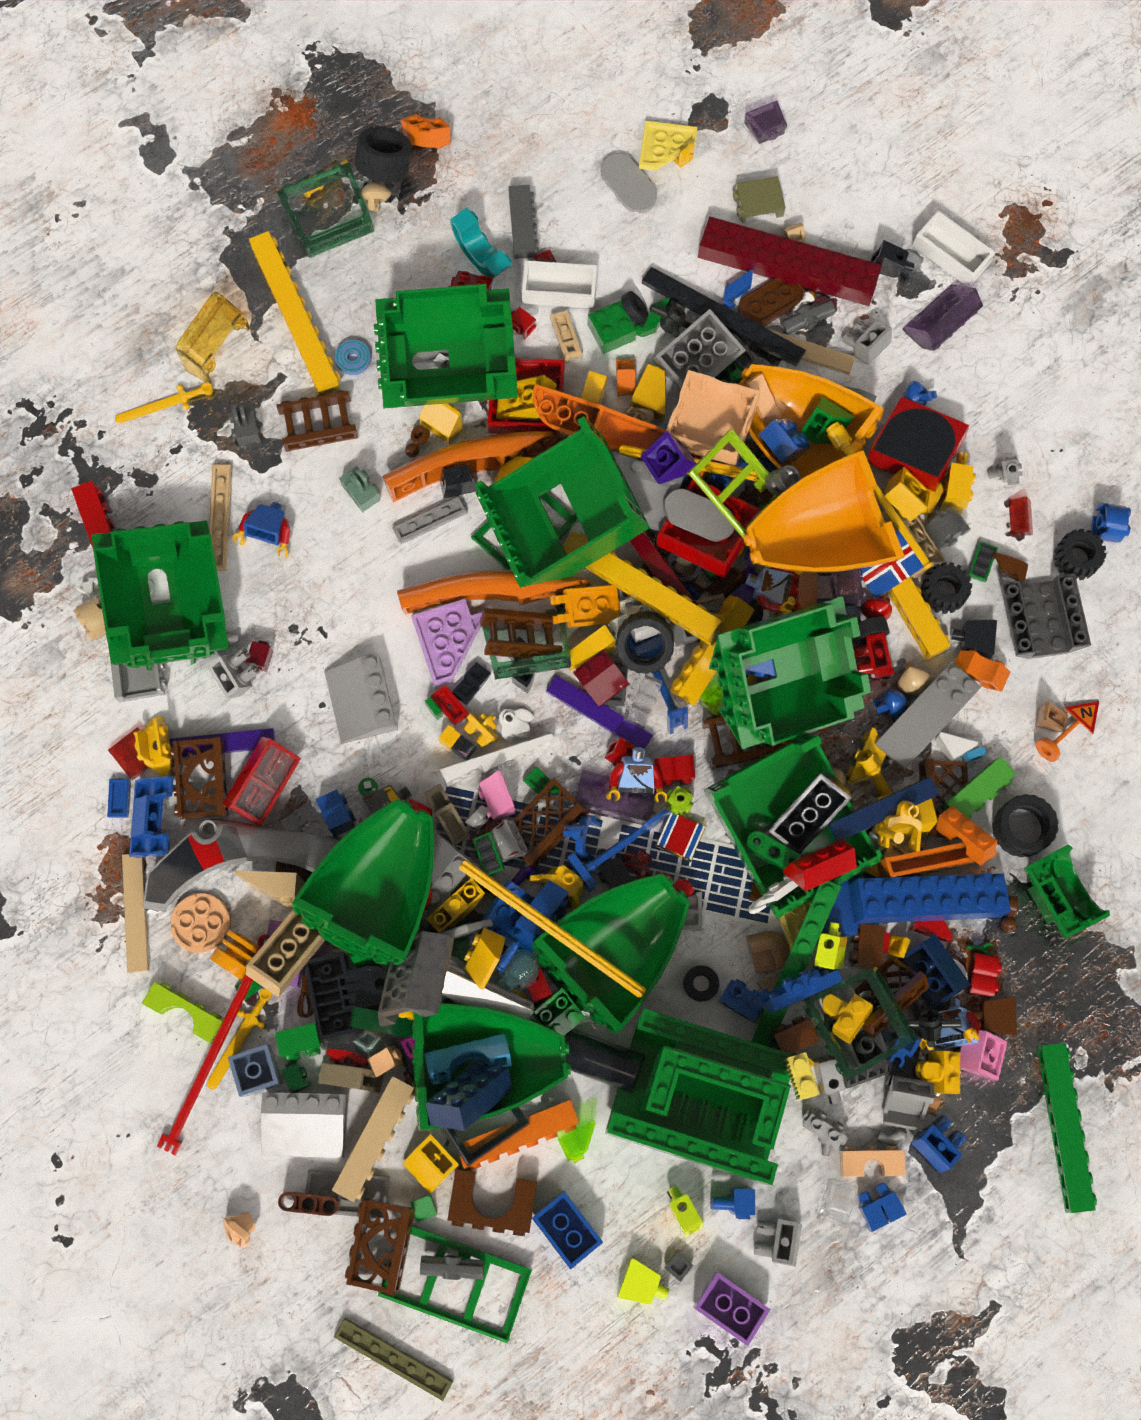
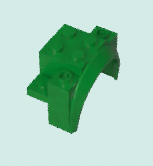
M1066 845L1023 868L1033 884V887L1027 890L1047 925L1055 922L1064 939L1110 916V911L1101 909L1081 883L1070 858V852L1073 849L1070 845Z

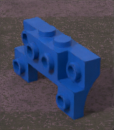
M165 776L135 780L129 857H158L168 854L170 848L169 834H161L163 799L172 796L174 777Z
M816 966L799 973V978L793 980V977H789L781 981L782 986L772 991H768L766 988L756 993L758 997L751 1001L754 1007H763L771 1014L838 984L843 979L838 970L830 972L827 968L819 969Z

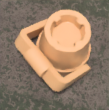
M247 1211L223 1218L226 1236L232 1244L235 1243L242 1249L247 1247L250 1242V1233L255 1231V1225L250 1213Z

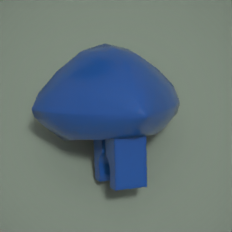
M912 381L906 387L903 397L925 406L927 401L937 398V392L928 391L920 382Z
M887 689L883 697L873 700V705L878 714L888 710L889 716L898 720L907 710L908 700L898 690Z

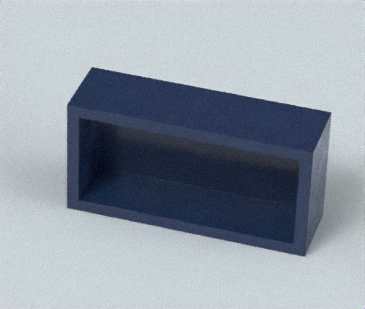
M472 1064L470 1068L459 1074L455 1080L448 1083L445 1088L434 1094L426 1102L430 1125L465 1131L513 1091L509 1069L499 1067V1065Z

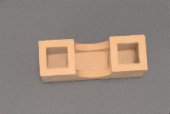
M878 1146L865 1147V1151H857V1147H845V1151H839L841 1177L864 1176L865 1164L871 1159L879 1163L881 1176H906L904 1150H898V1146H886L885 1151H878Z

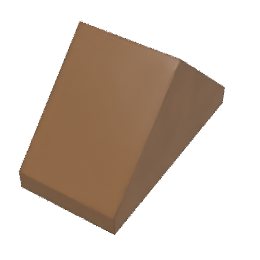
M1045 702L1038 709L1035 727L1063 733L1066 730L1068 714L1051 702Z

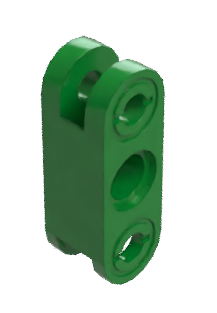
M756 831L748 836L746 842L747 849L781 870H784L789 865V860L796 861L801 858L797 852L762 832ZM758 840L760 844L755 845L753 841ZM769 849H778L779 856L771 857Z

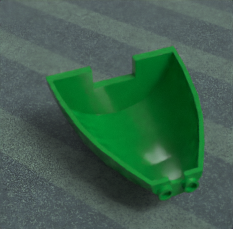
M399 799L376 811L345 835L309 876L292 902L294 913L297 915L300 913L302 916L301 921L309 929L316 928L320 933V937L350 954L365 960L367 957H371L376 963L388 965L389 962H393L394 965L404 962L426 906L433 873V817L425 810H413L409 802Z
M663 873L612 888L588 900L556 922L561 928L644 986L646 991L642 997H637L546 931L532 943V949L538 952L535 957L542 967H547V975L557 988L562 987L581 1012L590 1013L589 1018L599 1026L602 1024L607 1025V1030L618 1033L626 1025L662 977L674 953L684 926L690 902L683 891H676L673 888V880Z
M440 1003L438 1014L422 1017L412 1012L414 1018L412 1039L415 1040L413 1044L415 1102H418L416 1115L417 1122H419V1131L443 1128L430 1125L426 1102L434 1094L445 1088L448 1083L455 1080L459 1074L470 1068L472 1064L480 1063H465L456 1069L451 1081L431 1086L424 1053L489 1038L494 1035L505 1034L512 1066L506 1068L509 1069L513 1091L478 1120L491 1118L517 1108L544 1094L567 1079L568 1075H571L570 1062H566L565 1054H569V1043L565 1042V1036L538 1023L485 1007Z

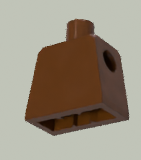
M1016 997L983 1001L979 1003V1010H969L981 1022L980 1030L1005 1037L1017 1036Z

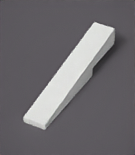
M551 733L440 769V774L447 787L481 770L486 777L553 743L554 737Z

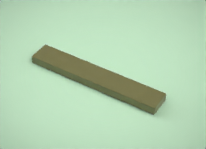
M344 1317L334 1335V1338L441 1401L444 1400L453 1383L452 1379Z

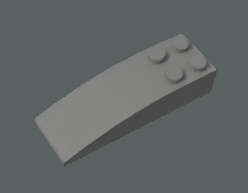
M951 662L875 745L905 770L977 693L981 686L955 663Z

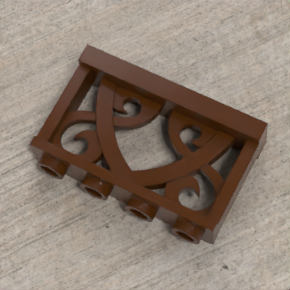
M213 737L174 741V746H171V756L175 761V765L172 766V775L176 777V785H174L173 791L174 796H177V804L174 805L175 815L180 820L229 816L228 808L222 805L227 796L224 739ZM213 744V749L201 754L198 746ZM188 747L193 748L197 753V757L195 758L191 753H188L189 759L184 760L182 756L184 749ZM206 760L207 764L210 761H212L214 763V766L211 769H208L205 766L204 761ZM199 764L205 772L215 775V780L209 781L204 786L202 794L188 781L191 773ZM209 787H214V788H215V793H214V794H211L210 792H208V797H207V796H206V793H207L208 788H209ZM184 788L189 792L184 795ZM197 799L200 800V805L196 811L189 812L186 809L185 804L187 800H192L191 807L197 803ZM205 803L217 806V811L202 812Z
M370 1198L363 1199L358 1207L359 1221L355 1225L353 1232L355 1236L354 1245L351 1246L349 1257H351L350 1266L347 1267L345 1272L346 1285L374 1290L392 1296L399 1294L416 1208ZM374 1208L379 1209L383 1214L384 1222H381L377 1214H375V1221H371L369 1219L370 1211ZM387 1210L400 1212L401 1218L389 1220ZM389 1227H391V1233L394 1230L397 1232L395 1239L390 1237ZM384 1230L386 1240L395 1248L394 1252L384 1254L377 1262L370 1251L368 1242L376 1234ZM386 1258H389L392 1262L390 1267L386 1263L383 1267L381 1266ZM361 1265L365 1266L366 1269L363 1274L368 1273L371 1268L374 1271L367 1280L361 1279L358 1275ZM377 1274L388 1281L387 1286L373 1283Z

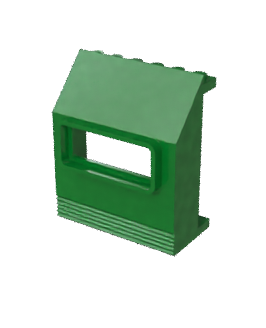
M584 416L577 420L581 427L580 430L489 487L482 481L474 484L477 489V498L520 588L570 577L650 528L604 435ZM560 484L589 540L588 543L568 555L540 499V496Z
M809 733L802 735L704 789L745 869L762 896L769 891V887L772 884L783 881L785 874L783 870L756 856L747 849L746 842L748 836L774 823L820 771H826L836 777L819 745L822 741L818 735ZM850 801L830 822L855 811ZM829 824L800 854L801 857L836 842ZM865 830L844 839L855 849L857 868L830 881L841 884L881 861L882 854L880 850L873 846ZM779 851L774 852L770 856L778 857ZM797 886L778 901H772L767 904L778 919L812 900L818 886L808 891Z
M676 1041L673 1048L664 1045L659 1049L640 1111L759 1148V1146L774 1150L791 1085L772 1079L773 1071Z

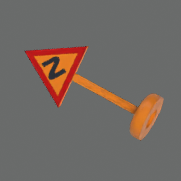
M1100 701L1064 707L1076 720L1054 741L1048 738L1039 739L1035 744L1038 753L1050 762L1057 761L1061 755L1057 744L1079 723L1090 733L1094 734Z

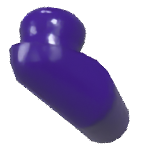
M522 867L511 881L519 887L524 879H529L531 875H540V872L536 867Z

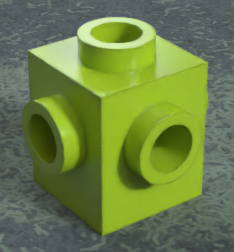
M677 786L675 790L671 788L667 794L665 806L672 811V814L682 816L684 812L688 813L693 807L694 803H692L694 796L691 795L692 792L686 787L682 786L681 788ZM677 797L681 798V799L684 800V801H682V802L678 801V800H677Z

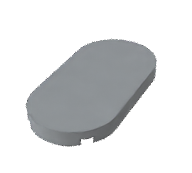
M621 153L606 157L601 165L602 179L624 207L631 212L639 213L651 210L657 199L656 189L633 159Z
M677 489L672 491L663 502V511L666 513L670 523L703 538L718 542L728 538L734 531V527L711 500L693 492Z

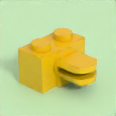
M829 994L823 999L822 1009L826 1014L837 1020L833 1026V1034L851 1044L864 1025V1022L872 1013L873 1005L857 994L853 996L849 1004L836 995Z
M929 1051L928 1061H920L916 1065L915 1072L917 1078L934 1083V1093L960 1094V1053Z

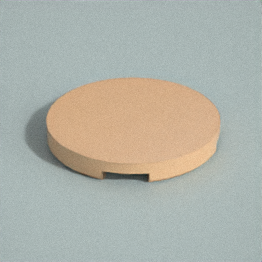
M205 893L191 894L182 899L172 912L170 928L172 936L181 947L191 952L204 953L217 948L223 943L221 940L226 939V933L230 930V913L226 905L214 895Z

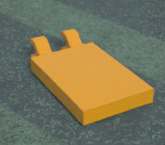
M613 585L563 590L564 595L550 597L551 605L565 603L566 614L552 616L553 624L567 622L568 628L610 624L611 620L621 616L618 591Z

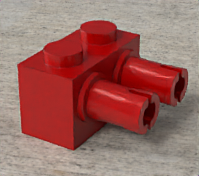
M885 632L866 636L867 642L865 645L853 647L855 658L869 656L871 659L867 663L856 665L858 672L872 673L875 675V678L895 674Z

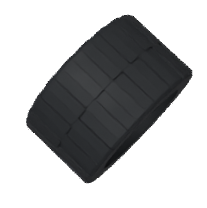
M385 126L369 127L363 130L358 137L355 157L356 169L367 179L375 182L394 183L400 181L408 172L411 142L403 133Z
M639 611L629 615L618 629L616 638L617 655L623 665L639 674L654 673L664 668L671 660L674 652V634L670 624L663 616L661 617L655 612ZM641 626L657 629L663 637L662 650L650 658L635 656L629 651L627 646V638L632 630Z
M1028 794L1018 795L1010 799L997 811L992 823L993 836L998 841L997 844L1000 845L1002 850L1010 855L1021 858L1031 857L1046 849L1055 840L1059 829L1057 814L1050 803H1047L1043 798ZM1023 809L1037 817L1041 825V836L1036 842L1025 843L1013 835L1009 827V816L1013 811Z

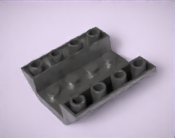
M1075 573L1059 575L1053 581L1020 585V581L1000 584L1014 651L1017 657L1034 659L1063 655L1091 646Z
M426 931L417 932L404 962L399 965H394L393 962H390L378 1011L380 1026L396 1024L399 1014L413 1011L422 1017L438 1014L450 955L453 949V936Z

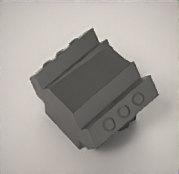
M834 1019L822 1024L821 1033L827 1038L826 1046L831 1054L839 1058L844 1086L847 1089L888 1074L889 1065L886 1057L890 1055L881 1032L873 1039L864 1028H861L851 1044H848L833 1034V1026L837 1020Z

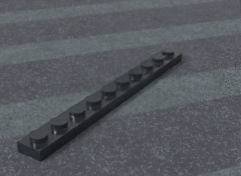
M650 267L642 279L643 285L671 300H675L676 303L700 316L710 309L730 332L737 334V336L797 367L806 353V349L653 267Z

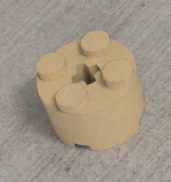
M97 596L73 610L80 624L84 625L83 627L91 641L98 640L106 635L102 605Z

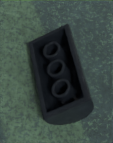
M820 771L771 825L768 831L800 855L850 801L852 795L836 777L826 771Z
M574 1028L565 1035V1042L569 1043V1054H565L566 1062H570L572 1072L633 1094L646 1057L645 1054Z

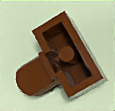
M802 1015L791 1020L792 1023L788 1025L780 1024L774 1027V1031L769 1033L775 1049L789 1054H793L820 1041L811 1019Z

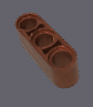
M284 1192L278 1199L279 1207L283 1211L332 1216L337 1214L340 1209L339 1200L333 1196ZM288 1195L294 1199V1203L290 1208L284 1204V1198ZM307 1198L314 1200V1207L311 1210L306 1209L304 1206ZM328 1200H332L335 1204V1209L332 1212H327L325 1209V1203Z

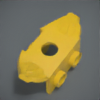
M158 715L153 717L142 731L139 730L133 734L136 738L135 749L138 752V760H143L152 770L161 776H165L170 773L172 767L171 746L167 723ZM156 740H157L158 750H155L154 747H153L154 742H155Z
M565 865L558 868L553 866L548 874L531 875L529 877V881L539 883L542 886L548 880L552 881L569 892L567 900L569 901L568 906L572 910L580 906L579 897L584 892L582 888L583 879Z

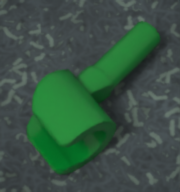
M991 943L980 946L967 944L966 949L983 951L985 954L993 956L995 953H989L988 947L996 946Z

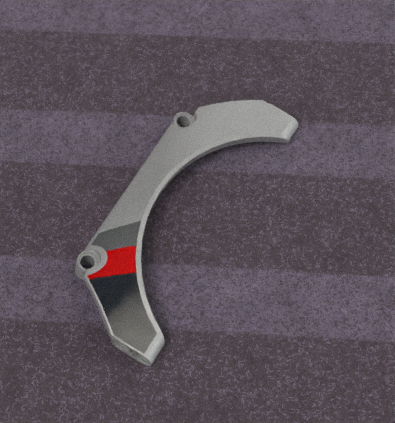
M210 818L200 824L199 832H190L149 871L143 907L144 909L165 912L177 896L194 881L215 869L234 863L258 860L278 861L296 865L313 872L342 838ZM208 823H212V824H213V826H214V832H213V833H211V832H209V831L207 830V824H208Z

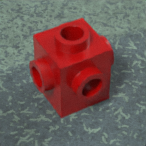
M620 737L611 742L604 758L616 766L618 762H621L623 756H633V748L635 746L630 741Z

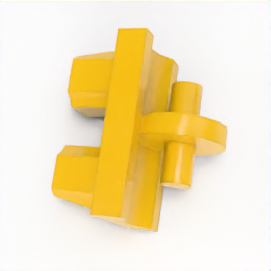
M485 713L480 717L477 714H469L464 730L473 735L478 729L482 734L476 741L482 747H486L491 742H496L500 738L493 731L497 728V725L494 723L496 719L494 714L489 717Z

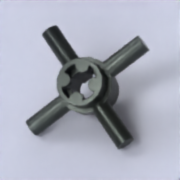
M675 300L669 301V309L667 310L651 304L649 311L663 317L660 321V327L665 332L672 334L674 338L679 336L680 327L687 329L692 325V323L685 320L686 313L676 306Z
M927 1001L926 1010L920 1013L918 1020H899V1028H919L921 1037L927 1041V1046L934 1047L935 1041L941 1037L942 1028H962L961 1020H942L940 1013L934 1010V1003Z

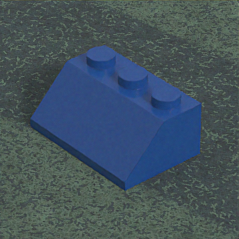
M853 876L840 884L842 887L821 933H828L830 922L842 924L840 936L857 935L858 924L854 922L849 885L857 879H862L861 877Z

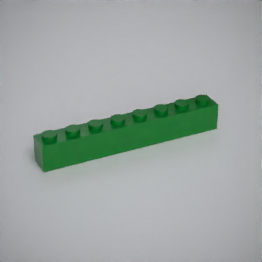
M1066 1043L1036 1047L1065 1213L1095 1211L1097 1199L1095 1193H1092L1091 1184H1093V1177L1088 1170L1089 1155L1085 1151L1083 1143L1086 1138L1080 1126L1082 1115L1080 1110L1077 1109L1076 1104L1078 1093L1073 1087L1074 1072L1069 1065L1071 1058L1070 1050L1066 1047Z

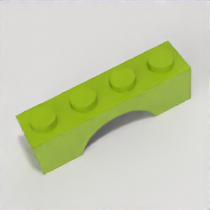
M154 982L142 1004L162 1015L175 1008L185 1009L193 1019V1034L212 1044L223 1022V1016L214 1011L211 1014L204 1011L206 1006L197 1001L195 1004L187 1001L189 999L187 995L178 992V994L171 991L172 987L164 982H161V984Z

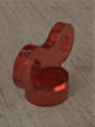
M640 849L635 855L631 852H626L622 855L621 859L624 865L634 868L639 879L650 876L651 871L647 864L652 860V857L646 851ZM630 857L631 862H627L626 858ZM641 870H645L646 874L642 875Z

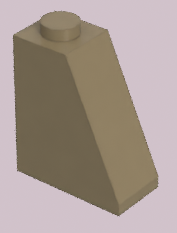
M322 1063L318 1074L319 1084L376 1093L381 1092L383 1075L376 1077L373 1070Z

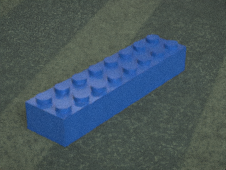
M1004 873L857 879L849 885L855 924L1001 918L1011 912Z

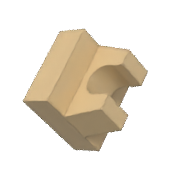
M802 223L783 228L785 238L805 242V231Z

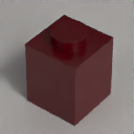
M252 641L249 649L250 657L246 659L245 663L247 666L254 663L258 666L256 670L259 669L260 671L267 672L273 649L265 641Z

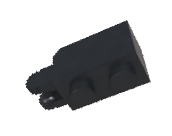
M599 849L596 857L605 852L606 849ZM609 858L598 867L599 873H597V876L602 884L606 883L609 890L634 881L620 858Z

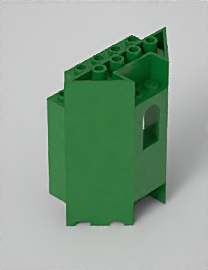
M486 284L404 290L396 291L395 298L375 299L377 324H374V334L378 335L375 349L376 353H379L380 360H376L377 371L381 372V378H378V388L382 390L383 409L518 398L509 288L487 290ZM448 350V368L420 370L415 368L412 363L413 357L417 353Z
M207 520L186 523L178 521L170 525L156 524L153 527L138 526L130 530L117 529L114 532L91 535L104 625L112 665L126 663V667L139 668L140 666H146L147 670L152 671V665L190 659L192 665L196 663L197 658L205 659L214 655L217 650L229 648L216 562ZM159 569L165 572L171 602L151 603L148 574L152 570Z
M843 596L718 635L709 669L718 671L719 677L717 681L723 695L721 698L722 705L717 706L742 749L760 743L773 746L855 718V711L864 709L862 695L871 693L868 674L857 671L851 637L860 636L859 625L856 616L846 614ZM773 659L776 677L748 686L745 668Z

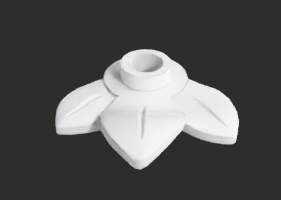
M522 708L516 711L512 709L503 710L498 718L499 723L502 725L501 735L503 739L511 743L515 736L522 739L530 738L531 729L528 722L534 718L533 714ZM506 715L511 716L512 720L510 722L506 720Z

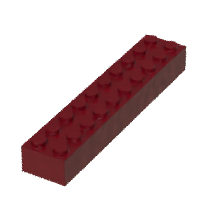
M710 216L698 252V258L746 272L753 269V274L771 279L779 278V281L796 286L800 284L803 288L870 306L882 267L881 264Z

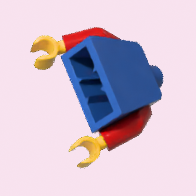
M272 502L270 506L260 504L256 509L245 513L238 528L239 533L233 535V541L236 543L238 538L241 537L240 545L243 546L246 543L245 536L277 546L281 543V546L277 549V555L280 557V551L286 550L285 558H287L289 551L286 546L289 544L291 530L289 522L285 518V512L281 510L282 506L278 502Z

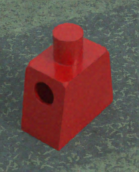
M527 961L521 966L524 974L521 976L530 998L534 1002V1007L537 1008L552 995V992L541 968H535L532 961Z

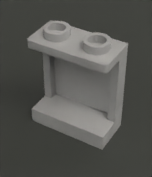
M126 663L111 664L115 699L121 703L165 695L164 689L167 688L165 677L162 676V671L165 670L164 663L152 665V671L147 670L146 666L131 668L126 667Z
M893 1076L883 1107V1124L923 1131L924 1119L929 1104H933L934 1083Z

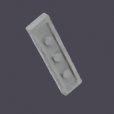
M457 496L393 526L392 529L401 545L467 514V510L460 497Z

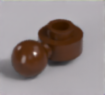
M417 425L413 428L411 432L412 443L407 444L405 447V454L408 457H416L419 454L418 446L428 441L430 432L426 427Z
M1008 895L1011 912L1006 914V917L1001 920V927L1006 932H1012L1017 927L1014 916L1017 911L1018 897Z

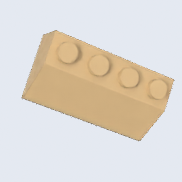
M892 506L928 560L933 562L929 569H921L912 577H923L935 565H941V563L946 562L939 548H937L926 533L925 525L919 515L910 522L899 514L898 509ZM882 510L881 514L883 516L885 523L891 521L896 532L898 528L895 526L885 510Z

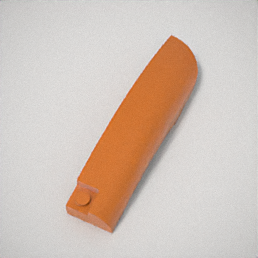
M535 384L534 407L540 419L547 426L561 433L572 435L581 429L577 420L584 416L604 435L611 451L619 453L621 445L648 449L666 432V429L633 418L603 405ZM690 453L693 458H702V456ZM701 471L699 476L704 479L707 472Z
M524 431L474 438L423 455L382 475V479L394 503L426 486L439 482L442 470L467 464L473 473L498 470L516 456L532 458L566 439V436L559 431Z
M486 570L434 579L399 589L397 593L401 608L406 615L466 599V601L519 602L520 606L556 596L559 593H563L565 589H574L581 585L591 586L590 580L570 576L520 588L512 570Z

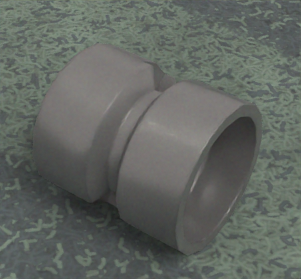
M791 465L776 469L766 476V488L773 495H781L801 480L798 469Z

